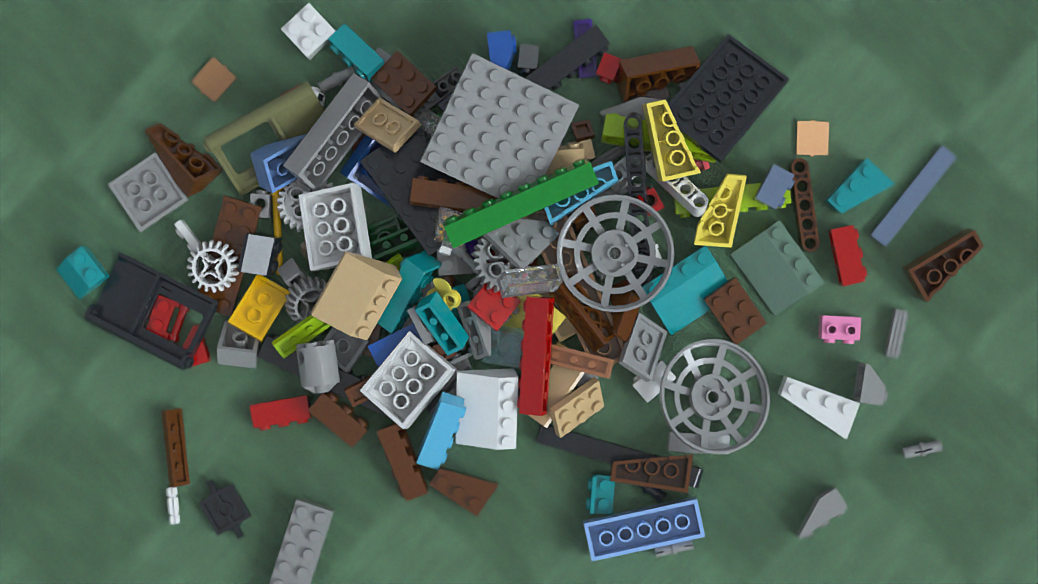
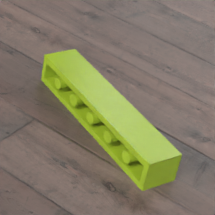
M606 113L601 136L602 143L625 147L624 120L626 117L617 113ZM635 118L628 120L629 125L633 127L639 124ZM643 120L645 150L652 151L646 121ZM684 137V141L691 151L693 159L715 163V159ZM637 138L629 139L633 146L640 144Z
M761 183L745 184L739 212H748V208L756 207V211L767 210V206L753 200ZM719 187L699 189L708 198V206ZM684 190V191H681V193H683V194H688V193H689L688 191H685V190ZM786 190L783 196L786 199L781 208H787L786 204H791V193ZM673 197L674 214L679 215L680 218L691 217V213ZM700 203L694 204V205L697 206V207H702V206H703V205L700 204Z

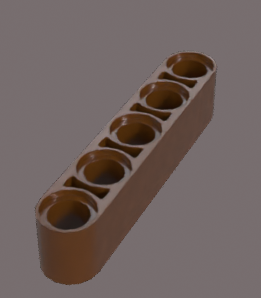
M798 158L790 162L788 167L789 172L794 174L793 180H795L791 191L798 242L802 251L813 252L819 247V236L809 165L805 159ZM796 162L801 163L803 166V170L800 173L794 169ZM799 181H802L805 184V190L803 192L797 189V183ZM802 200L808 203L806 211L801 210L799 206ZM804 219L809 220L811 223L808 230L802 226ZM807 238L813 240V247L810 249L805 246Z

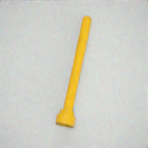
M283 188L274 193L270 192L273 201L274 235L282 237L279 214L281 212H278L277 206L279 204L277 199L280 198L279 192L284 191ZM282 250L277 259L278 268L283 265Z

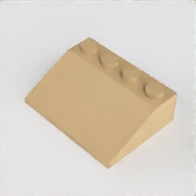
M345 251L315 304L311 316L350 336L368 340L399 286L402 277L395 265Z

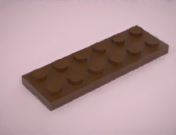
M225 195L212 240H214L215 246L218 241H221L222 248L228 244L227 251L229 252L232 249L235 251L231 256H238L234 263L239 264L245 233L256 232L263 206ZM209 251L208 255L211 254V256L214 258H220L222 256L219 253L213 251ZM219 261L216 262V263H213V264L210 266V268L207 270V272H208L209 270H211V269H212V270L215 269V267H216V265L219 263ZM224 261L222 264V269L224 271L223 274L225 276L227 274L226 261ZM239 272L238 275H235L236 281L230 282L231 286L229 288L224 286L223 291H220L217 287V292L213 293L210 287V290L206 292L204 290L205 285H203L198 292L218 301L217 313L231 317L235 309L244 272ZM211 274L205 276V278L211 281H220Z

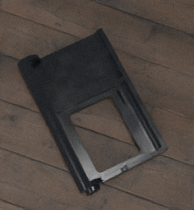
M119 252L118 260L97 304L89 306L84 319L92 325L185 371L190 369L194 363L193 358L218 308V301ZM160 294L202 314L203 319L188 349L145 328V322Z

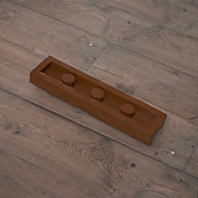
M182 408L163 410L161 414L169 486L190 484Z

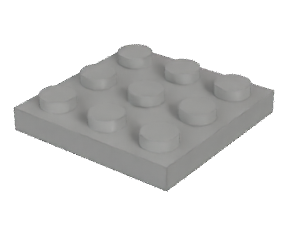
M157 152L108 184L140 232H143L189 201L185 193L173 180Z

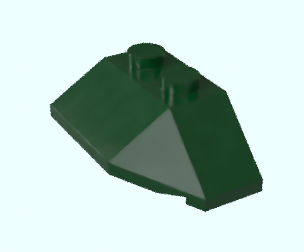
M396 214L367 226L372 259L387 262L398 253L402 257L413 252L420 245L402 220L400 221Z

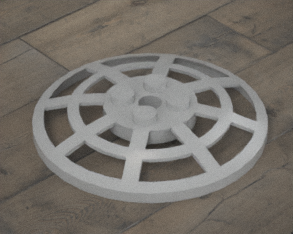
M606 195L584 203L567 219L557 243V264L565 285L581 302L602 311H629L648 303L665 286L673 267L674 245L670 230L665 221L650 205L630 196ZM622 201L620 212L605 213L596 217L590 209L591 206L601 202ZM632 203L645 209L655 218L656 222L646 227L640 220L627 214L629 204ZM584 212L589 222L582 228L576 241L565 239L572 222L578 215ZM618 218L616 230L605 232L599 223L605 219ZM628 220L634 223L642 231L631 237L623 231L625 221ZM593 226L599 236L593 244L583 243L582 240L585 234ZM660 228L664 232L667 242V260L656 258L655 243L651 234ZM647 238L650 256L638 254L636 243ZM563 247L574 249V259L578 273L571 278H568L563 264ZM614 247L620 250V256L616 259L611 258L609 255V251ZM580 250L591 252L593 263L584 269L580 260ZM636 262L648 264L644 273L639 279H636L631 271ZM653 266L665 267L664 274L659 283L650 293L646 294L641 284L648 278ZM598 269L606 275L604 286L593 281L588 275ZM625 275L630 285L612 288L613 278ZM584 279L591 287L603 292L601 304L585 297L574 285ZM634 289L640 298L636 302L626 305H608L610 294L625 293Z
M705 339L684 347L670 360L660 383V406L668 427L680 441L699 452L716 455L737 451L747 446L756 438L767 420L770 393L766 376L752 355L737 344L729 341ZM703 346L719 347L716 358H702L694 361L690 351ZM726 349L741 356L751 368L741 374L734 365L723 360ZM684 355L688 366L680 373L676 384L667 381V376L672 366ZM714 364L712 374L705 376L701 375L697 366ZM723 366L732 372L735 378L728 382L724 377L719 376L721 367ZM691 371L696 381L692 384L691 388L681 386L685 376ZM756 375L761 389V405L750 404V393L746 380ZM739 384L743 391V402L735 400L733 388ZM665 388L674 391V404L678 415L670 420L665 406ZM710 392L714 393L716 396V401L714 403L710 402L708 399V394ZM679 394L689 396L691 406L685 411L681 408ZM733 408L741 409L739 418L732 424L727 415ZM748 411L760 413L754 428L743 439L736 429L744 422ZM694 413L703 419L702 429L694 426L687 418ZM719 419L726 428L719 432H709L710 422ZM683 422L690 430L701 435L700 446L685 439L675 427ZM730 434L737 442L733 446L722 449L708 448L709 437L717 438Z

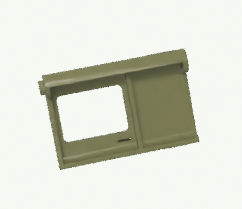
M306 81L204 137L205 141L202 143L207 152L211 151L216 156L240 196L259 187L254 166L252 165L239 173L236 172L222 151L221 146L264 122L270 124L279 141L307 134L325 110L309 82Z

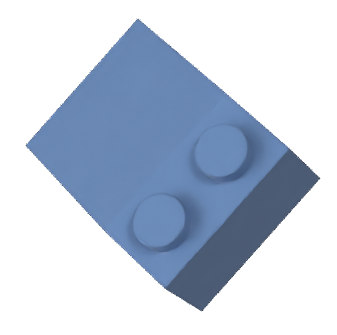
M307 134L267 144L250 153L260 187L274 193L297 180L283 165Z

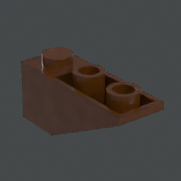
M626 279L612 285V288L630 285V283ZM634 289L625 293L610 295L612 306L626 305L640 299ZM640 307L629 311L611 312L613 317V333L624 342L628 341Z

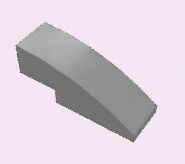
M668 432L667 451L702 453L685 445L673 432ZM679 432L685 439L700 446L701 435L695 432ZM730 435L717 438L709 437L708 448L710 449L730 447Z

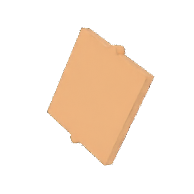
M814 119L811 121H797L796 155H810V157L814 155L827 156L829 122H818Z

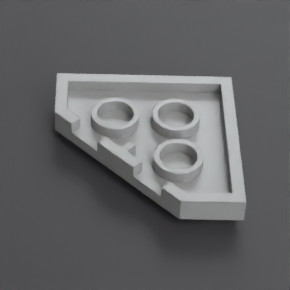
M518 219L483 236L522 272L560 234L547 221Z

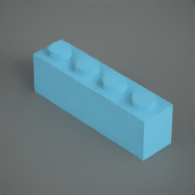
M442 392L419 448L417 464L438 470L441 463H445L447 458L446 450L451 448L454 440L452 437L453 433L457 434L460 426L458 421L464 417L466 412L464 398Z

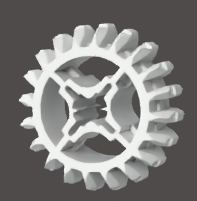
M214 240L209 241V245L206 241L202 242V247L200 245L195 246L196 251L192 250L190 252L193 257L187 259L188 262L192 263L187 266V269H192L188 276L194 275L195 277L192 283L198 281L199 289L205 285L204 290L206 292L210 290V287L213 293L217 292V287L220 291L224 290V286L229 288L231 286L230 282L236 281L234 276L239 274L234 269L238 268L239 265L234 263L238 256L232 257L231 254L235 251L232 249L228 252V244L222 248L221 241H218L216 246ZM207 252H217L222 256L220 258H214L211 256V254L208 255ZM201 257L203 258L202 262L204 263V269L202 271H200L199 261ZM219 261V263L216 265L215 269H213V270L211 269V270H209V271L207 272V270L210 268V266H211L213 263H216V262ZM224 261H226L227 263L226 276L223 274L224 271L222 269V264ZM211 274L220 281H211L205 278V276Z

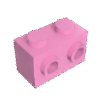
M819 315L818 338L824 339V343H835V339L843 340L845 344H854V340L860 341L861 317Z

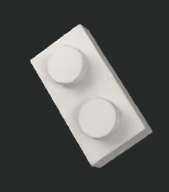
M179 220L174 224L177 228L175 231L181 239L185 238L189 243L187 247L190 251H196L195 246L197 245L202 247V243L184 220Z

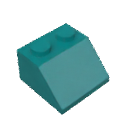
M87 246L79 247L66 257L56 269L79 300L110 277Z

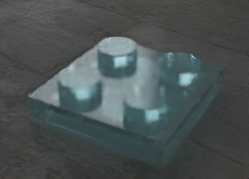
M501 326L498 331H494L491 328V355L483 357V363L520 368L519 364L523 355L521 341L524 339V331L520 328Z

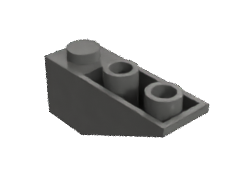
M457 65L432 82L438 89L416 112L420 118L438 106V103L454 91L462 74Z

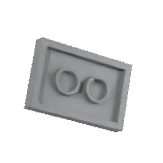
M637 313L630 336L623 346L618 363L644 381H651L667 331L641 313Z

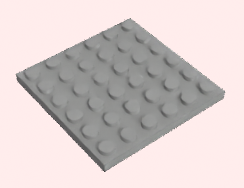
M471 53L420 162L500 198V194L506 191H516L518 186L527 182L529 184L534 183L538 177L546 174L579 104Z

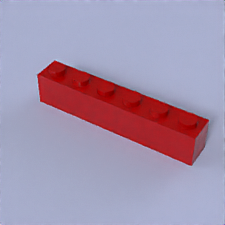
M528 296L523 303L525 319L522 322L524 339L521 341V350H523V355L519 364L520 370H522L521 378H519L518 382L520 397L517 400V408L519 409V414L535 416L547 414L555 298Z

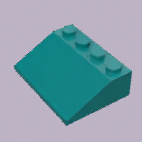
M702 246L673 265L665 286L649 303L670 335H673L710 310L703 298L726 283L727 279L707 246ZM664 272L642 286L646 294L655 288Z

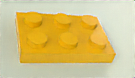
M257 274L228 320V323L262 342L284 307L285 301H287L285 297L286 294H290L289 291L266 277Z

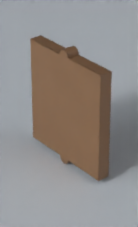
M212 57L191 82L201 90V94H205L216 103L237 77L227 69L226 65L223 66L217 59Z

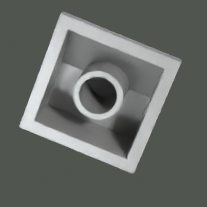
M224 321L217 346L218 364L256 368L261 342L230 325L228 321Z
M858 362L852 400L883 406L888 397L886 386L870 364Z

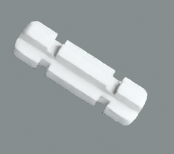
M177 487L166 488L168 514H170L169 524L172 525L180 523V515H178L179 503L178 497H176L178 494Z

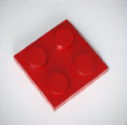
M485 283L466 307L494 331H498L520 304L521 300L508 291L501 294L500 290L494 293V287L487 290V283Z

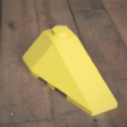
M726 174L697 225L694 245L732 248L747 178L746 175Z

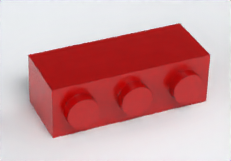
M854 225L828 230L839 286L865 282L867 270L865 266H862L861 262L863 252L862 248L858 247L857 239H859V233L857 228H854Z
M309 394L250 405L253 428H259V431L271 429L270 425L278 424V427L289 426V422L297 421V424L307 423L308 419L313 417L308 411L311 407Z

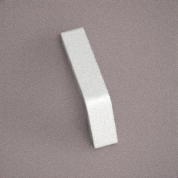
M645 150V153L649 154L645 156L646 172L693 216L702 217L708 206L706 195L686 177L676 178L675 181H658L652 151ZM626 156L614 165L616 175L621 179L610 187L613 190H621L628 184ZM638 157L631 158V162L634 165L641 163ZM684 190H685V191H688L689 193H688V194H683V193H681V191H684ZM700 203V204H702L703 206H702V207H697V206H695L694 204Z

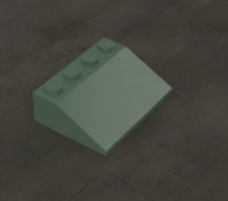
M780 220L769 225L730 254L774 316L825 283Z

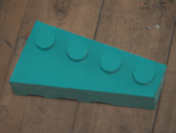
M425 251L404 258L400 264L401 269L399 271L402 280L377 323L391 334L401 330L410 316L407 310L413 308L412 305H415L423 295L421 290L431 283L434 278L431 274L435 269L439 270L442 263L433 256H428Z

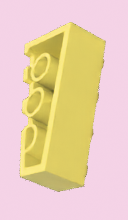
M666 99L642 104L658 181L663 182L701 173L684 141L685 139L676 124L677 122Z

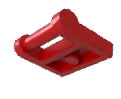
M159 295L146 329L161 337L178 342L182 324L190 308L168 297ZM175 307L180 310L172 333H169L167 330Z

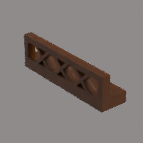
M570 272L567 276L571 278L573 275ZM563 279L547 290L549 295L555 298V303L593 352L606 345L615 337L612 330L613 327L601 311L585 303L581 305L578 298L565 285ZM576 283L574 287L591 300L581 285ZM590 312L596 316V321L592 320ZM602 328H605L610 334L607 338L602 333Z

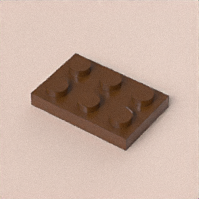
M398 50L371 78L410 116H413L438 89Z
M736 277L731 278L703 298L734 344L738 345L767 324Z

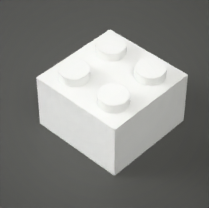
M310 3L281 28L309 60L329 43L328 38L335 32Z

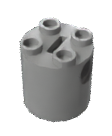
M334 340L296 344L301 387L314 394L329 392L340 382Z

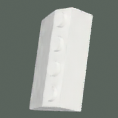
M350 183L299 195L310 271L336 268L345 251L372 259L361 186Z
M409 331L360 391L402 429H408L455 374L457 369L430 346L424 345L420 338Z
M514 368L457 371L456 396L464 398L466 412L464 417L458 421L460 426L457 434L455 433V443L496 450L516 449L518 376Z

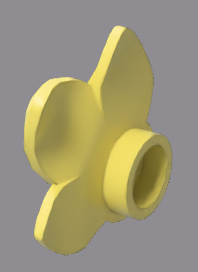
M433 279L435 287L430 289L427 295L437 291L450 310L458 307L461 304L460 294L452 289L444 279Z

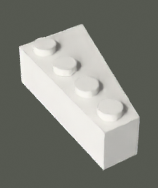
M784 376L777 394L847 440L860 403Z

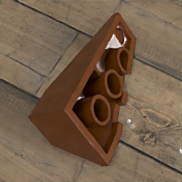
M159 123L145 129L146 135L173 180L187 197L203 191L223 171L207 153L203 155L195 149V145L192 143L188 145L180 139L178 134L163 124Z

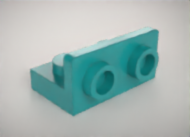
M592 474V479L588 478L587 490H591L590 498L587 497L586 509H589L590 514H612L615 482L609 481L610 475Z

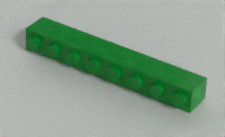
M583 158L578 159L570 167H560L554 171V174L549 176L547 174L542 175L536 179V182L531 184L529 182L518 186L516 191H506L500 194L498 199H488L482 202L480 207H470L463 211L464 214L449 216L445 219L446 222L442 224L453 248L599 184L590 161Z

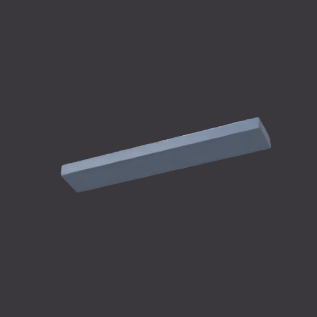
M941 145L870 236L886 247L957 156Z

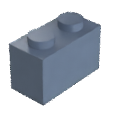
M775 164L771 165L753 200L773 210H776L777 207L781 208L786 199L783 197L786 190L790 191L795 182L793 180L794 174Z

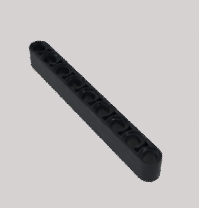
M631 112L624 120L628 196L640 195L644 200L643 202L648 204L643 119L639 113ZM635 118L639 124L633 127L629 125L628 120ZM637 138L640 144L633 146L629 139ZM638 157L641 163L634 165L631 162V158ZM639 176L642 179V183L635 184L632 178ZM630 203V215L633 217L637 214L643 215L645 220L641 222L646 227L650 226L649 213L645 209ZM630 222L631 237H633L642 230ZM647 238L636 243L638 253L644 252L647 256H650ZM636 262L633 268L636 279L640 278L638 272L645 271L648 264ZM653 269L648 278L641 285H645L650 282Z
M540 424L535 439L537 443L610 464L614 461L660 457L573 431L560 438L555 434L554 426L552 425L546 428ZM695 466L691 467L689 486L699 488L704 469Z

